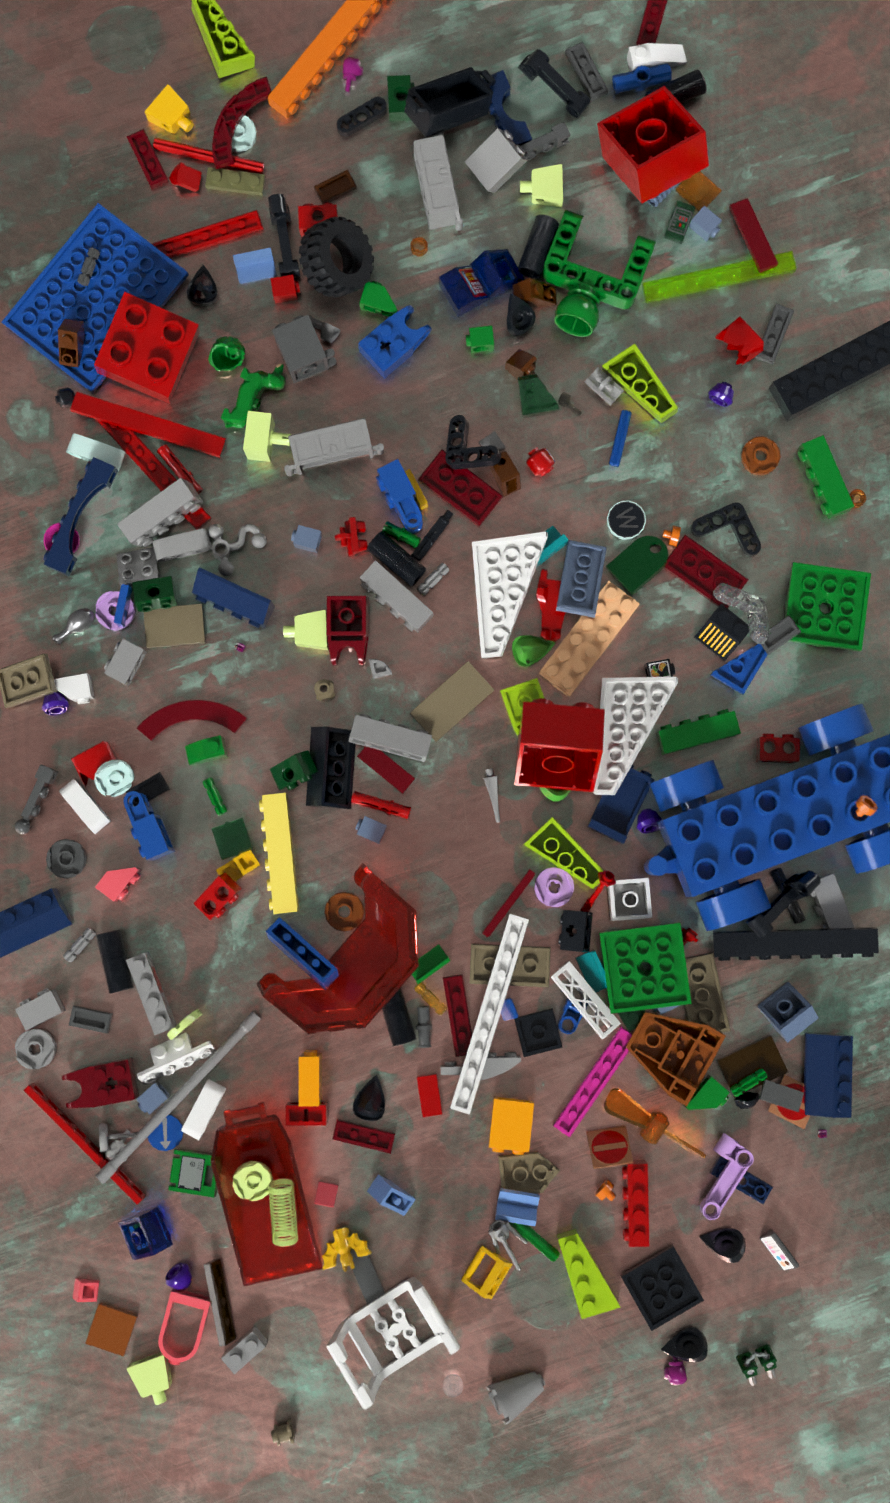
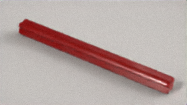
M154 138L153 148L156 150L214 163L212 150ZM233 156L234 164L228 166L258 174H263L265 168L263 162Z

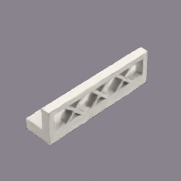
M570 961L564 963L551 976L553 981L601 1039H604L621 1024L614 1014L610 1013V1009ZM563 973L570 981V984L562 983L558 976ZM573 987L583 997V1000L574 998ZM586 1003L593 1009L595 1015H588L585 1011ZM599 1019H601L602 1022L608 1028L604 1033L598 1027Z

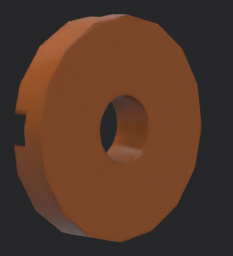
M754 437L743 447L741 462L744 468L751 474L757 476L767 475L778 466L781 457L780 449L773 440L771 441L767 437ZM756 452H764L766 459L758 460Z
M336 893L326 903V920L331 927L338 931L353 930L363 920V903L353 893ZM347 906L350 909L348 917L340 916V907Z

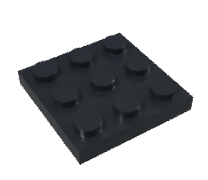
M673 1245L620 1275L651 1331L704 1301Z

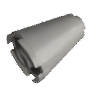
M531 1372L490 1384L486 1387L487 1390L492 1391L488 1393L498 1415L503 1414L505 1419L502 1421L505 1425L511 1423L544 1391L545 1381L540 1373Z

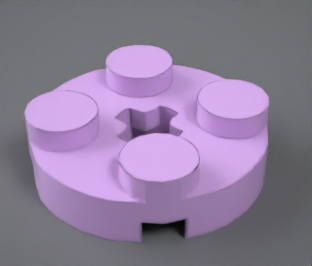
M120 591L106 592L96 602L95 614L98 622L105 628L113 631L129 626L136 614L134 603L130 599L125 627L114 623L115 614L111 615V607H117Z
M552 867L543 870L535 880L534 891L538 900L546 906L560 907L566 904L572 897L574 882L569 873L563 869ZM553 881L555 884L560 885V887L557 888V893H554V891L549 890L551 882Z

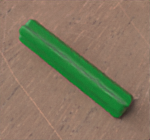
M509 1222L511 1227L551 1262H555L558 1259L560 1253L529 1225Z

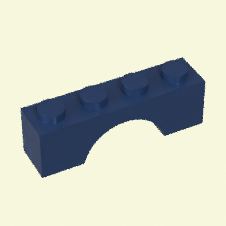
M504 70L491 74L496 83L490 87L493 91L489 113L494 115L496 120L494 121L495 128L509 131L514 138L512 141L516 146L532 141L526 122L511 119L503 109L505 100L510 96L511 88Z

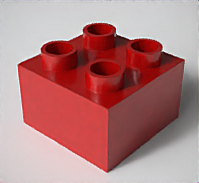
M665 86L597 123L603 159L641 204L657 197L660 193L683 180L691 178L694 174L709 166L706 131Z
M124 291L94 363L95 369L100 375L170 405L199 336V324Z
M544 698L535 699L532 702L523 701L517 742L514 785L594 792L603 753L605 709L594 708L593 705L586 702H578L572 706L554 704L551 700Z

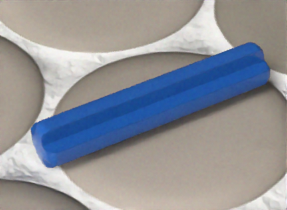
M621 411L609 461L611 466L618 467L620 464L631 419V411Z

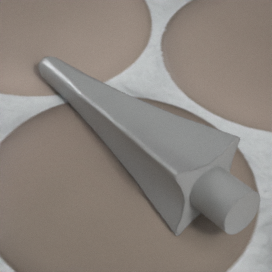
M493 768L485 770L486 777L484 781L492 802L496 822L499 823L498 776H494Z

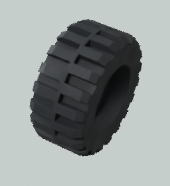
M331 217L307 229L304 234L305 236H302L300 242L302 246L299 247V254H301L299 262L303 267V275L307 276L308 283L314 285L316 291L322 292L327 297L337 298L362 289L370 280V274H372L374 268L372 266L374 255L371 252L373 248L372 245H369L368 236L363 234V229L360 226H355V222L350 219L347 220L345 217ZM331 243L341 254L343 260L342 272L335 266L331 258Z

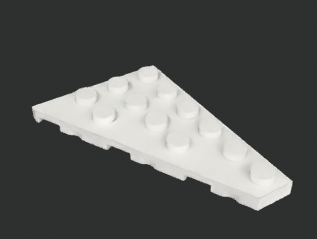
M547 532L472 542L481 658L503 656L547 541Z
M677 677L602 678L600 709H605L603 753L594 788L595 795L616 794L677 686Z

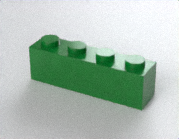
M824 435L802 443L798 448V456L800 461L804 462L806 466L805 472L808 479H811L813 482L815 496L820 498L823 514L827 515L828 519L850 511L854 504Z
M729 709L718 711L717 715L710 717V714L699 716V720L691 722V719L680 721L679 726L672 727V724L661 726V730L656 732L662 755L738 736L741 734L735 711L729 712Z

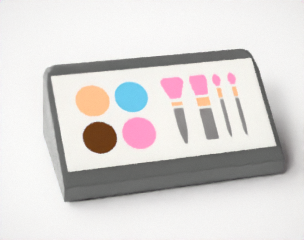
M768 1230L760 1237L764 1246L783 1270L799 1267L798 1262L773 1230Z

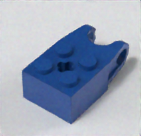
M411 305L404 307L387 318L358 343L360 353L384 379L413 355L414 351L422 344L432 330L429 325L416 330L407 327L406 322L414 312V308Z
M396 459L377 469V485L381 492L385 491V500L389 508H394L406 531L416 534L423 527L422 514L416 504V492L399 460ZM411 519L417 520L416 523H410L409 521Z
M136 791L128 792L123 802L133 827L130 829L134 839H138L140 843L138 850L142 858L145 857L146 860L154 861L175 852L161 816L154 813L147 796ZM138 797L139 803L134 807L133 799Z

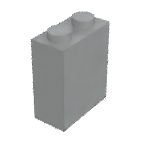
M497 128L465 161L488 192L495 193L527 161L524 156L525 151L519 145L516 146L512 141L514 138L507 130L504 131Z

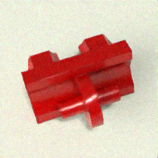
M350 517L348 521L344 522L345 527L339 528L340 534L335 535V540L341 541V547H347L348 556H354L359 552L366 551L368 545L366 539L358 540L357 536L358 533L365 532V522L358 521L355 517Z

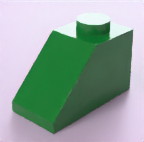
M377 281L365 284L360 299L361 310L388 318L398 312L385 286H382Z
M221 735L202 739L185 746L189 765L228 757L224 737Z
M708 1074L699 1085L689 1104L683 1106L688 1110L717 1108L719 1105L723 1106L729 1099L727 1095L730 1092Z

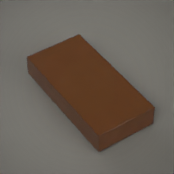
M348 169L314 186V190L322 204L329 203L357 189Z

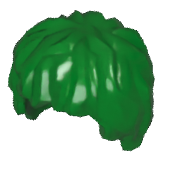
M224 336L218 338L216 343L213 344L208 360L216 371H231L242 365L246 351L238 338Z

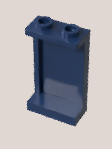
M634 765L630 767L615 795L601 796L587 825L588 828L620 844L625 843L628 832L650 789V784L655 780L651 778L652 774L644 770L639 772L633 769Z

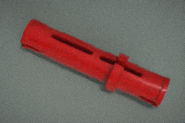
M164 444L157 450V453L178 478L190 482L198 494L203 491V488L193 478L192 472H188L167 444Z
M354 791L351 803L386 812V815L389 816L392 814L408 819L411 807L395 803L394 800H383Z

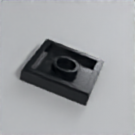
M553 1008L518 1016V1018L514 1019L524 1057L563 1048Z

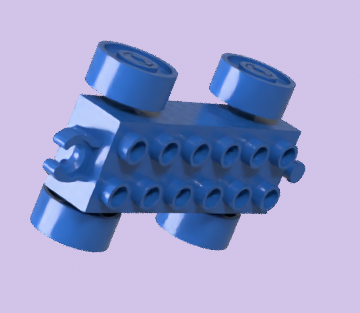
M863 703L798 728L809 756L826 749L830 750L832 756L709 803L705 795L725 788L714 760L699 764L650 784L660 812L678 805L681 806L683 812L657 822L666 846L654 857L646 860L644 870L652 876H662L665 873L677 874L686 897H694L713 890L715 894L695 902L706 931L739 922L771 908L760 878L739 884V879L857 834L863 833L864 837L845 845L856 874L890 864V827L888 825L890 822V734L859 746L856 745L855 738L874 732ZM862 795L871 798L878 807L872 816L864 814L860 817L855 812L858 809L856 801Z

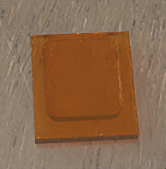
M699 171L691 178L683 180L675 191L699 212L703 206L707 207L722 190Z

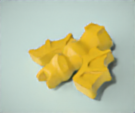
M349 1228L334 1230L335 1242L326 1243L327 1251L322 1255L324 1260L323 1270L336 1266L338 1253L340 1254L343 1271L346 1272L348 1266L354 1269L355 1266L350 1251L353 1248L358 1257L371 1254L372 1252L367 1247V1240L359 1239L357 1233H353L349 1237Z

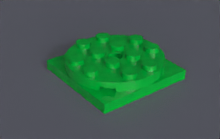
M793 562L791 565L788 595L785 602V618L789 615L801 633L789 641L817 647L861 651L871 573ZM822 603L829 605L830 611L824 614L820 610L819 606Z
M680 922L600 933L611 1014L692 1004ZM642 962L650 963L651 970L648 973L640 971L639 966Z

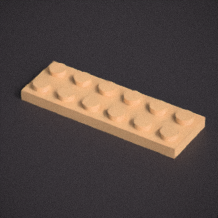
M608 581L599 593L595 618L581 616L538 675L570 697L640 603Z

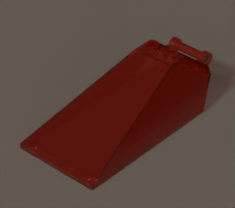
M259 1102L258 1105L232 1111L231 1109L224 1110L226 1125H222L216 1130L211 1166L243 1286L323 1269L292 1142L279 1117L275 1114L267 1116L265 1102ZM260 1114L259 1118L233 1123L234 1118ZM259 1161L266 1164L271 1170L273 1180L290 1179L294 1182L298 1241L295 1244L283 1247L273 1244L269 1194L263 1199L250 1201L249 1199L244 1200L235 1193L232 1184L233 1174L243 1163Z

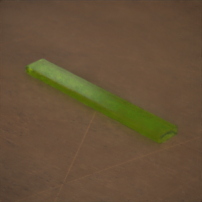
M793 252L775 254L778 266L759 273L754 260L751 259L643 282L642 288L645 301L650 303L795 272L797 268Z

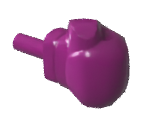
M347 57L343 62V78L347 79L346 92H350L351 80L356 81L357 76L363 73L364 67L361 66L360 60L354 57Z
M673 1357V1361L669 1362V1367L664 1369L665 1379H668L671 1385H681L687 1381L683 1361H678L676 1357Z

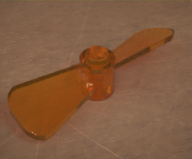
M618 1088L612 1089L604 1101L606 1112L642 1128L640 1135L647 1142L656 1145L662 1135L702 1159H705L707 1156L699 1149L666 1130L669 1126L668 1117L662 1112L650 1114Z

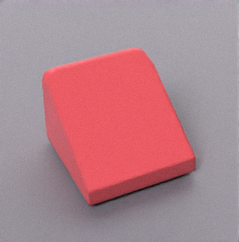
M319 1181L314 1204L334 1207L339 1185Z
M76 1278L73 1299L76 1302H97L99 1281Z

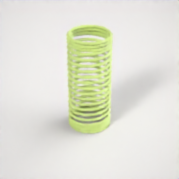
M276 1179L268 1184L272 1242L282 1247L293 1245L298 1241L294 1182L290 1179Z

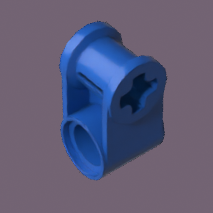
M568 998L557 1025L562 1033L572 1034L577 1029L583 1016L576 1007L572 1006V1002ZM570 1019L572 1021V1028L566 1031L563 1029L562 1023L564 1020Z

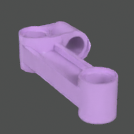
M725 1133L722 1134L713 1150L727 1160L729 1159V1161L700 1204L701 1213L709 1220H715L720 1216L725 1204L754 1161V1157L749 1150ZM741 1153H747V1160L745 1162H739L738 1160ZM713 1204L715 1206L714 1212L707 1214L705 1212L706 1207Z

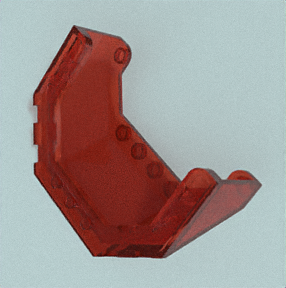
M364 863L355 871L354 881L364 891L365 919L328 960L337 968L339 977L326 990L312 978L284 981L275 973L265 974L257 983L262 996L307 1034H315L322 1031H342L349 1028H366L419 967L417 958L416 910Z

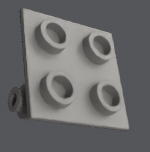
M154 547L117 554L120 586L122 584L133 586L132 582L161 578L157 568Z

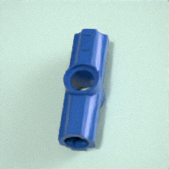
M668 63L653 67L639 66L635 71L613 75V89L616 94L635 89L644 91L648 86L672 81L671 67ZM638 77H644L646 80H640Z

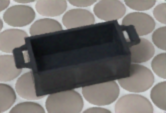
M472 67L410 88L404 112L425 137L432 136L488 115L493 91L490 87L496 83V80L487 70L475 71Z

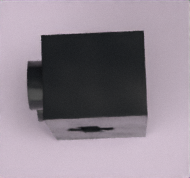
M564 910L560 919L562 925V934L559 935L560 950L589 952L592 912ZM573 928L577 929V933L572 932Z

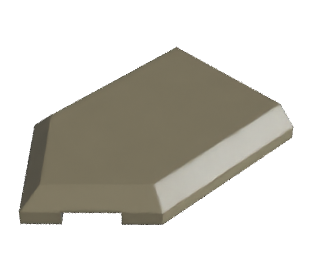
M539 1152L524 1153V1155L498 1156L501 1188L534 1194L543 1193L553 1178L560 1172L555 1165Z

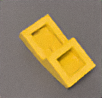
M249 848L233 858V860L216 869L218 875L226 872L234 881H237L260 866Z

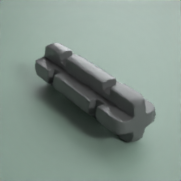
M89 248L88 257L85 258L81 269L82 274H79L77 279L78 283L83 286H88L89 277L92 276L97 263L96 260H98L100 255L99 250L95 248Z

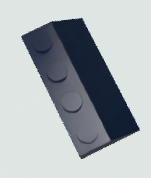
M199 567L192 590L197 601L204 604L210 602L214 604L213 608L221 612L227 610L231 612L232 617L238 620H242V618L249 620L248 624L258 629L260 626L266 627L275 608L271 600Z
M51 888L0 912V958L73 925L57 888Z
M805 1033V1115L830 1118L852 1117L853 1036Z

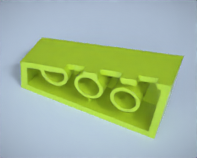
M191 0L193 15L218 77L222 78L254 68V53L246 46L244 39L238 35L231 21H228L218 3L215 0Z
M633 344L602 365V371L610 376L614 382L660 423L678 413L677 405L636 344Z
M554 817L523 844L592 889L600 883L598 873L605 871Z

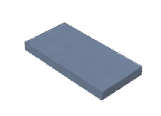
M572 540L568 541L556 611L595 618L607 547Z

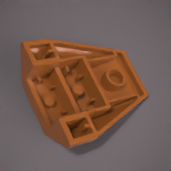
M645 1012L626 1048L670 1097L687 1106L716 1057L726 1035L709 1025Z

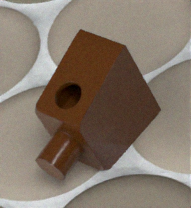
M504 451L501 453L499 463L489 466L503 497L521 489L520 474L508 453Z

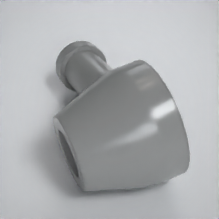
M309 315L313 327L321 330V339L332 343L338 337L340 329L314 319Z

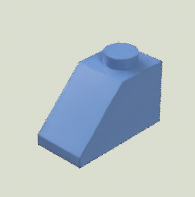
M379 1174L367 1190L380 1205L405 1216L416 1200L391 1180Z

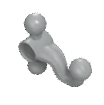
M213 524L209 527L208 533L215 540L212 545V552L214 557L220 560L218 571L221 575L229 576L233 573L234 566L227 558L231 551L238 550L243 546L248 531L253 533L251 542L254 547L262 548L266 545L267 538L256 525H243L239 529L237 541L231 544L222 539L224 529L221 525ZM219 546H224L226 552L219 554L216 552V549Z

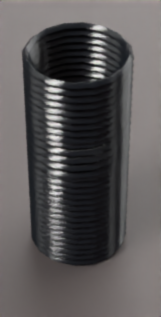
M696 69L646 92L645 96L665 86L683 104L705 94L707 86L703 74Z
M544 214L536 216L518 266V271L522 275L534 279L541 277L547 255L559 226L555 218Z
M380 531L367 546L368 552L373 554L374 557L379 559L380 562L385 564L386 567L397 574L410 587L414 586L426 571V567L422 563L420 564L416 558L414 559L409 552L405 551L404 548L383 531Z
M121 930L96 935L109 994L134 988L131 973L126 962L127 955L124 953L126 951Z
M397 981L376 988V994L379 998L381 1010L384 1012L383 1017L386 1021L392 1046L416 1040L400 982Z

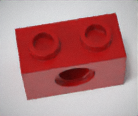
M307 203L303 206H298L300 235L305 236L304 234L307 229L331 217L338 218L337 204L323 203L322 205H313ZM316 216L323 217L320 221L314 220Z

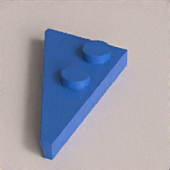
M759 643L713 671L710 676L743 695L768 654Z

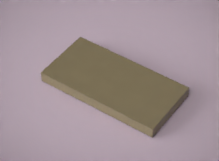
M468 661L411 711L410 714L429 735H432V739L437 742L486 699L494 689Z
M471 944L469 984L488 985L500 945ZM521 946L509 986L549 987L551 947Z
M713 952L685 958L692 1004L683 1005L686 1020L709 1025L721 1033L731 1031Z

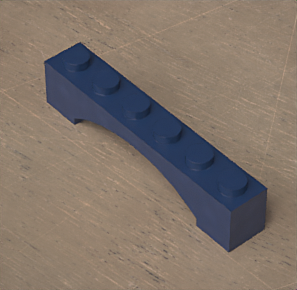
M95 457L87 463L85 467L86 474L83 479L79 480L76 488L78 491L75 497L73 496L69 501L67 515L64 514L61 518L60 530L54 534L52 538L53 545L50 550L46 551L43 558L45 566L68 577L77 561V558L73 555V537L79 517L86 505L97 493L106 487L111 488L118 473L115 466Z

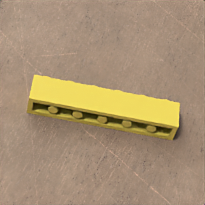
M288 794L262 795V800H259L260 812H264L261 827L262 832H266V839H263L264 851L268 852V859H265L266 871L270 872V879H267V888L272 893V898L269 899L270 911L273 910L274 914L299 912Z

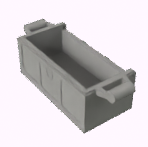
M444 131L437 133L434 137L414 140V161L430 230L455 225V229L458 231L462 230L463 219L459 213L458 200L444 140Z
M364 418L288 436L295 464L291 466L286 465L284 470L287 476H292L293 474L302 475L301 470L367 454H369L370 458H373L374 455H382L384 453V446L381 443L375 446L371 445Z

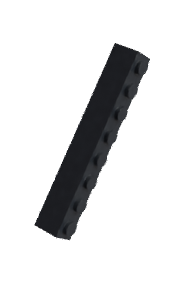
M876 927L772 930L763 938H758L754 931L713 932L714 957H718L719 961L731 960L730 957H739V960H751V956H759V960H769L771 956H779V959H792L791 955H800V959H810L812 955H820V958H833V954H841V958H851L853 954H861L862 957H874V953H879L878 929Z

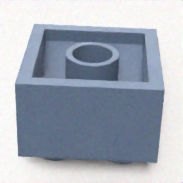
M789 982L758 1005L763 1015L787 1043L818 1019L812 1005Z

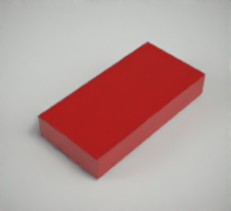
M437 1074L417 1076L422 1116L442 1115Z

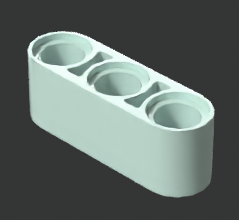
M75 433L72 434L66 450L68 454L88 462L92 461L93 457L115 466L118 471L126 452L119 448Z

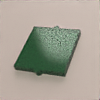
M243 818L232 822L227 821L221 826L212 828L222 860L235 855L238 857L239 854L253 849Z

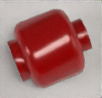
M536 447L528 453L530 457L526 460V464L535 476L540 475L543 477L554 469L555 460L546 448L539 450Z

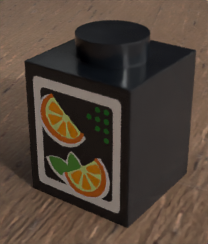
M670 659L648 662L644 665L646 677H673L675 675V667L673 663H670Z

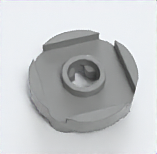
M34 1028L26 1031L18 1037L15 1043L16 1058L22 1066L28 1069H40L47 1066L56 1054L57 1043L54 1041L53 1036L43 1029ZM38 1044L40 1046V1053L36 1052L33 1054L31 1045Z

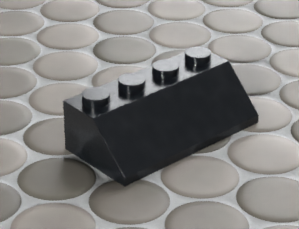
M327 726L311 727L309 753L318 772L311 775L312 779L307 781L306 806L351 809L355 743L349 742L351 730Z

